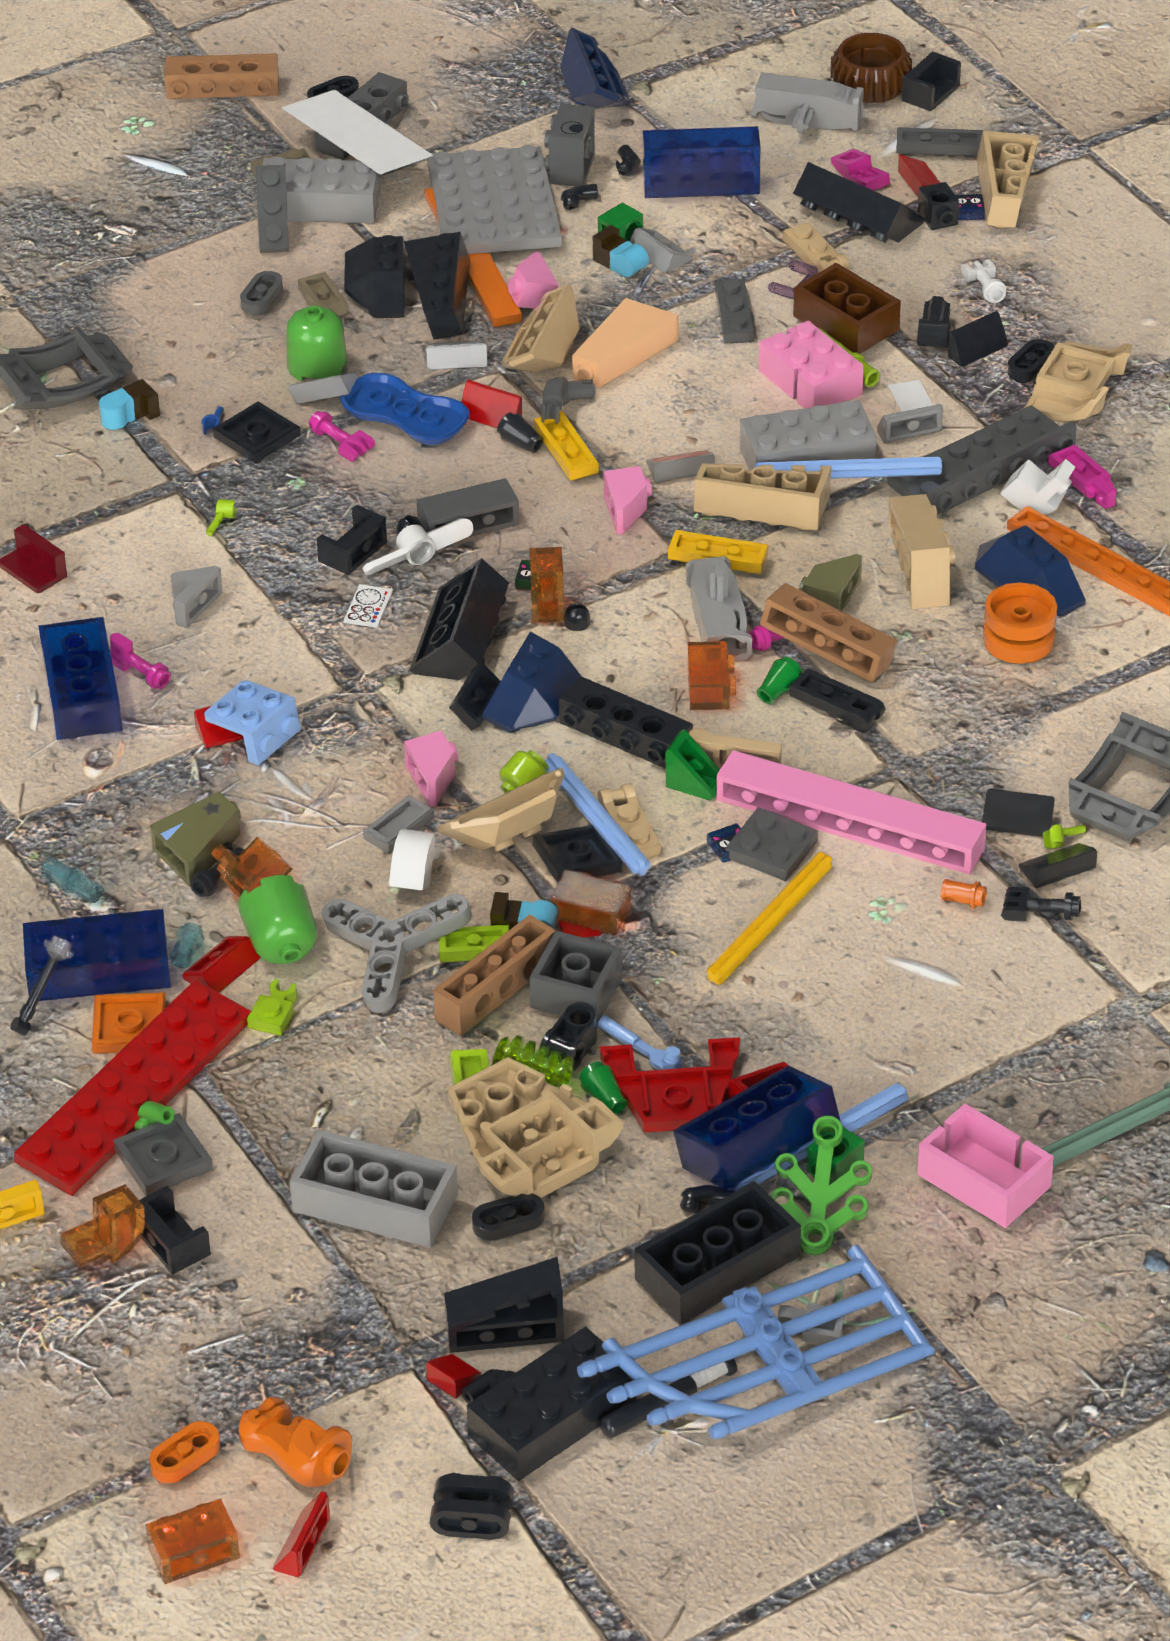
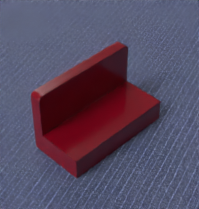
M25 524L14 529L16 550L0 559L1 569L35 593H41L67 577L64 551Z

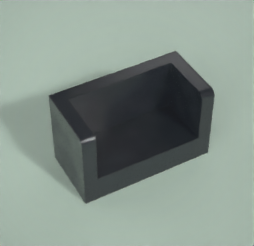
M932 51L903 77L902 101L931 112L960 86L961 62Z
M359 505L352 508L353 527L337 541L323 534L317 538L318 562L346 575L351 574L387 543L386 517Z
M165 1186L131 1204L134 1231L172 1275L211 1255L208 1231L204 1226L193 1231L175 1210L174 1195L169 1186Z

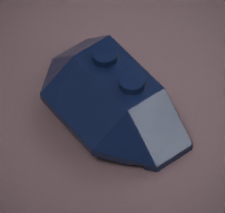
M571 27L568 32L560 69L572 100L578 105H588L595 107V109L628 106L630 99L620 75L608 56L598 48L599 43L595 37Z
M1027 525L979 545L975 569L996 587L1021 582L1035 584L1044 588L1056 600L1057 616H1063L1085 605L1086 599L1067 557Z
M530 631L481 717L509 733L519 731L520 728L534 727L555 721L559 715V698L581 677V674L560 647Z

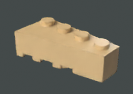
M993 131L982 132L977 165L986 225L997 228L1016 227L1039 140L1038 135Z
M927 494L889 497V528L895 550L898 552L900 569L905 573L906 591H910L909 602L911 609L950 606V565L955 563V553L953 545H949L948 533L943 532L941 518H937L936 506L930 504Z

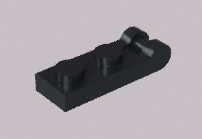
M809 668L790 685L791 697L850 722L857 731L862 733L866 732L873 725V720H878L886 711L885 705L881 700Z

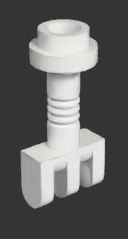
M990 259L983 260V266L979 261L973 262L972 268L968 263L961 265V273L967 282L979 280L983 285L982 295L988 302L998 303L1004 299L1006 286L1001 280L992 279L996 277V266Z

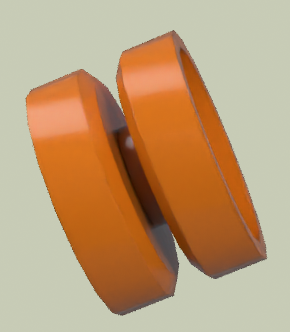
M1010 583L995 588L987 596L983 641L985 648L994 657L1010 663H1033L1045 658L1053 650L1056 633L1057 603L1054 596L1046 589L1035 584Z

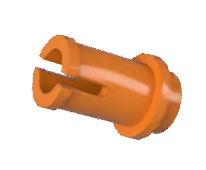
M944 879L941 888L942 901L947 900L969 904L972 909H976L977 906L983 907L986 901L987 887L981 886L980 882L976 881L974 884L950 879Z

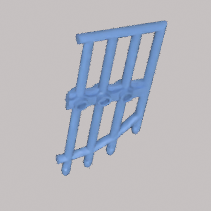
M855 1245L847 1252L851 1259L849 1262L762 1295L755 1286L733 1291L732 1295L722 1299V1303L726 1307L725 1309L623 1348L615 1338H609L602 1344V1348L607 1354L596 1357L594 1361L588 1360L577 1367V1372L581 1378L596 1375L597 1372H604L619 1366L633 1381L625 1383L624 1386H617L607 1392V1399L610 1403H620L627 1400V1397L633 1398L649 1392L670 1403L665 1405L664 1408H657L647 1414V1421L650 1425H660L667 1422V1419L673 1420L685 1414L694 1413L725 1420V1422L715 1423L708 1429L709 1436L712 1439H719L728 1436L729 1433H736L935 1354V1349L861 1247ZM860 1273L872 1288L784 1323H781L771 1310V1307ZM878 1302H882L892 1316L889 1319L804 1352L800 1351L790 1337ZM736 1321L746 1336L651 1374L635 1361V1359ZM900 1330L904 1332L913 1345L825 1381H821L811 1367L813 1364ZM756 1350L766 1364L763 1368L691 1396L667 1385ZM775 1379L786 1393L784 1397L751 1410L717 1403Z

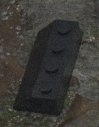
M810 162L807 163L793 192L794 195L802 199L800 203L802 206L815 212L819 207L825 210L823 215L839 222L840 218L848 220L847 226L859 232H863L864 228L872 231L870 236L886 243L887 239L899 243L921 226L925 218L904 204Z
M482 558L439 587L409 669L413 674L460 680L469 674L476 665L481 662L485 663L484 655L492 642L491 634L499 621L498 614L500 608L506 601L505 594L509 582Z

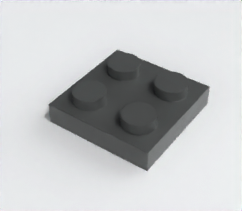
M757 807L726 846L725 858L787 881L818 841V830Z
M180 1113L175 1114L173 1121L168 1125L156 1122L113 1140L115 1152L146 1196L165 1186H174L213 1169L212 1158Z

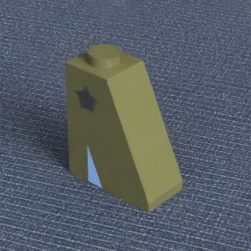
M220 791L151 824L153 851L191 887L192 876L198 870L204 869L208 871L215 864L216 850L226 842L233 843L239 837L240 810L235 802L229 801Z

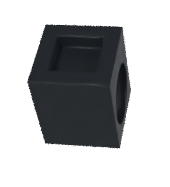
M946 182L919 187L918 213L925 218L924 221L931 231L958 225L959 199Z

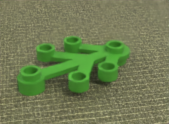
M822 1116L813 1125V1139L819 1146L814 1184L800 1169L794 1155L790 1153L781 1154L775 1162L777 1174L781 1178L789 1179L811 1204L810 1218L794 1203L793 1194L789 1189L785 1187L777 1188L772 1192L771 1197L775 1201L779 1196H786L789 1199L786 1204L779 1205L801 1225V1250L806 1254L815 1256L826 1253L832 1247L834 1242L833 1233L849 1221L862 1220L868 1214L867 1200L861 1195H852L847 1199L845 1207L825 1219L827 1206L854 1186H865L872 1179L870 1164L859 1160L851 1165L847 1173L829 1185L834 1147L838 1146L843 1138L842 1124L833 1116ZM824 1132H832L835 1135L832 1139H823L821 1137ZM784 1162H790L794 1165L790 1170H783L780 1167ZM858 1169L867 1171V1175L861 1178L855 1176L854 1173ZM855 1203H859L863 1206V1209L859 1212H854L850 1207ZM813 1234H818L822 1237L821 1241L817 1243L809 1241L808 1238Z

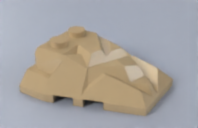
M509 1057L448 1088L449 1098L480 1172L501 1193L515 1197L521 1193L526 1195L533 1193L542 1198L594 1170L599 1164V1152L610 1147L623 1129V1121L602 1101L593 1097L588 1102L573 1095L572 1087L563 1083L559 1089L545 1082V1074Z

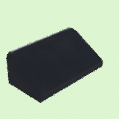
M992 312L949 332L948 357L959 366L964 367L1007 347V337L999 312Z
M990 788L986 793L982 823H986V830L1043 837V832L1050 830L1052 826L1055 798L1047 795Z
M1077 843L1019 863V868L1035 888H1039L1096 868L1097 850L1094 847Z

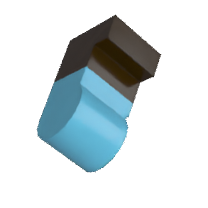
M610 225L592 236L593 261L624 277H631L639 270L648 266L649 256L647 251L641 245L632 244L620 237L619 229Z
M143 379L113 391L99 400L101 424L106 429H121L127 422L130 423L144 416L149 420L160 416L158 393Z
M495 892L490 912L491 926L509 925L510 930L530 914L555 929L559 912L558 908L549 901L537 900L530 903L527 901L509 900V893Z

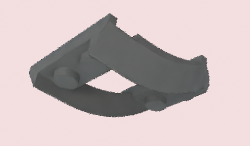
M74 327L73 333L54 342L28 348H10L8 354H0V378L17 399L14 409H49L81 401L115 384L125 376H128L133 369V365L108 335L95 332L94 335H86L80 327ZM83 355H86L101 373L81 383L55 388H46L37 376V374L66 365Z
M1122 712L1119 717L1120 721L1113 733H1109L1090 763L1075 779L1071 778L1069 780V811L1075 820L1125 841H1130L1157 826L1170 815V787L1150 810L1100 789L1111 778L1127 753L1170 770V731Z

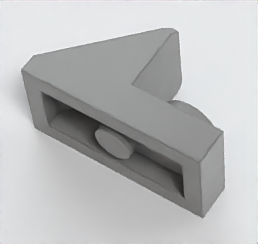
M211 566L171 574L176 625L187 629L223 593L220 567Z

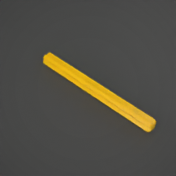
M818 852L707 968V979L710 982L713 981L716 985L722 984L832 868V857L823 852Z

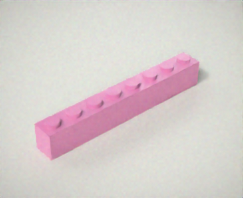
M735 750L731 752L717 774L718 801L752 811L760 807L813 829L969 875L985 850L986 823Z

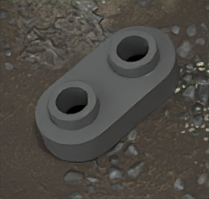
M274 271L257 273L240 294L241 309L253 316L261 315L269 310L283 291L282 276Z

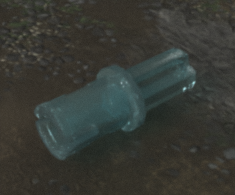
M54 857L48 858L41 867L43 871L41 875L57 883L66 893L70 894L73 891L92 903H96L104 892L102 886L83 876L81 869L77 867L71 868Z

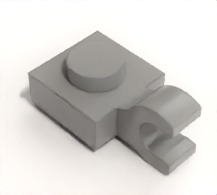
M808 1302L807 1311L788 1305H780L778 1320L784 1323L823 1308L826 1305ZM845 1316L803 1331L801 1341L822 1345L840 1338Z

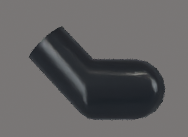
M622 145L619 148L618 155L623 161L619 163L617 160L616 168L622 176H630L639 167L641 160L629 145Z
M597 184L579 185L563 191L561 194L563 207L571 210L578 207L579 200L597 199L598 187Z
M709 1184L689 1187L680 1195L683 1197L680 1208L687 1212L697 1213L700 1210V1202L714 1204L735 1191Z
M490 1369L461 1389L462 1397L469 1404L515 1372Z

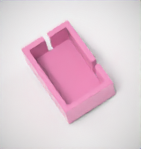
M809 320L787 329L786 334L780 332L759 342V371L792 399L797 398V403L803 408L842 403L862 395L863 364Z
M964 1103L944 1121V1128L941 1126L937 1127L919 1144L917 1175L1002 1227L1007 1228L1051 1187L1054 1156L1026 1140L1022 1144L1021 1168L1018 1169L1021 1136Z

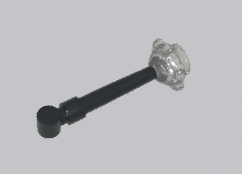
M54 935L51 941L45 940L44 946L50 958L26 1004H23L19 1012L20 1016L15 1017L11 1022L10 1029L21 1035H26L30 1030L29 1020L33 1018L36 1012L35 1008L57 962L71 958L74 955V952L70 951L73 944Z

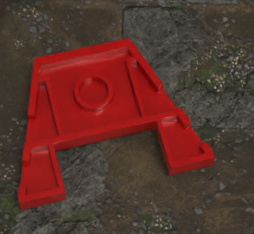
M740 1037L708 1039L710 1063L708 1067L648 1071L635 1070L632 1044L600 1046L601 1062L611 1067L620 1090L628 1102L627 1106L644 1133L717 1128L726 1099L729 1080L732 1079L740 1054Z

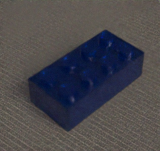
M758 126L643 130L644 197L669 198L760 194L761 145Z
M104 617L39 625L41 653L56 740L123 731L120 701Z
M163 909L23 923L25 973L29 996L49 958L52 957L58 960L39 1001L171 988ZM51 950H54L62 954L63 956L60 958L55 957L51 954Z
M788 1065L673 1130L682 1168L726 1191L727 1189L737 1187L743 1180L753 1174L768 1169L772 1163L776 1162L779 1155L784 1153L794 1154L800 1147L814 1140L813 1125L818 1118L833 1116L840 1121V1116L831 1085Z

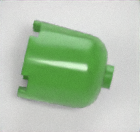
M322 306L305 307L296 311L288 320L286 330L287 369L291 376L299 381H303V377L321 379L343 374L342 369L347 364L344 327L340 317L331 309Z
M274 875L261 879V886L253 889L250 893L247 889L244 890L238 900V910L251 944L260 958L272 964L281 965L293 963L304 958L312 950L317 940L316 922L304 885L294 882L293 877L290 875Z

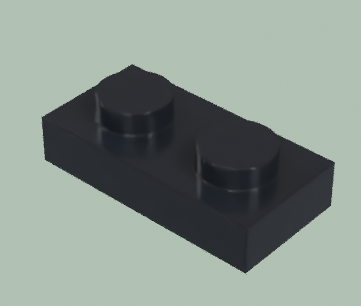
M481 662L472 669L449 709L470 730L477 728L483 721L481 716L497 689L500 680Z

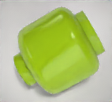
M532 750L528 752L517 751L499 771L500 779L503 782L500 788L504 793H507L548 773L549 766L540 755Z

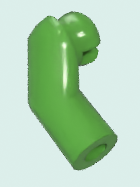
M154 1101L145 1102L138 1111V1117L140 1118L135 1123V1130L156 1122L164 1125L170 1124L174 1119V1110L169 1106Z

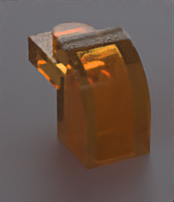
M256 837L239 856L221 843L211 852L213 857L220 863L216 867L222 874L220 878L238 897L246 889L250 893L253 889L261 886L260 880L265 877L288 875L293 870L274 848L259 837Z
M126 1184L93 1198V1220L61 1233V1245L79 1267L104 1256H107L114 1263L127 1255L140 1240L145 1225L144 1206Z

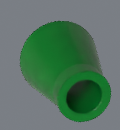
M789 657L775 660L762 685L757 690L758 697L764 703L772 704L776 698L790 690V685L802 674L799 664Z
M596 1061L582 1070L579 1080L581 1081V1089L589 1096L602 1101L615 1115L626 1108L628 1102L624 1098L610 1066L604 1065L601 1061Z

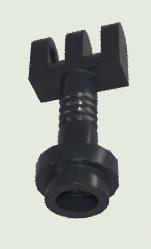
M226 842L216 850V862L218 864L209 871L204 869L198 870L192 876L190 883L192 891L199 897L213 895L218 889L217 882L231 870L245 874L256 864L257 854L252 852L246 854L245 849L241 847L235 849L234 844Z
M1009 887L1006 889L1001 916L1008 921H1026L1028 911L1064 913L1065 920H1073L1074 917H1080L1081 896H1074V892H1066L1065 899L1031 898L1029 887Z

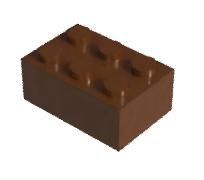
M834 263L794 287L793 317L803 323L809 320L818 329H823L828 335L853 353L860 354L900 330L901 300L838 263Z

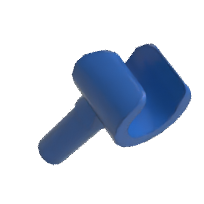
M218 406L214 415L210 414L203 417L201 420L203 434L206 435L207 430L220 425V418L224 412L223 407Z

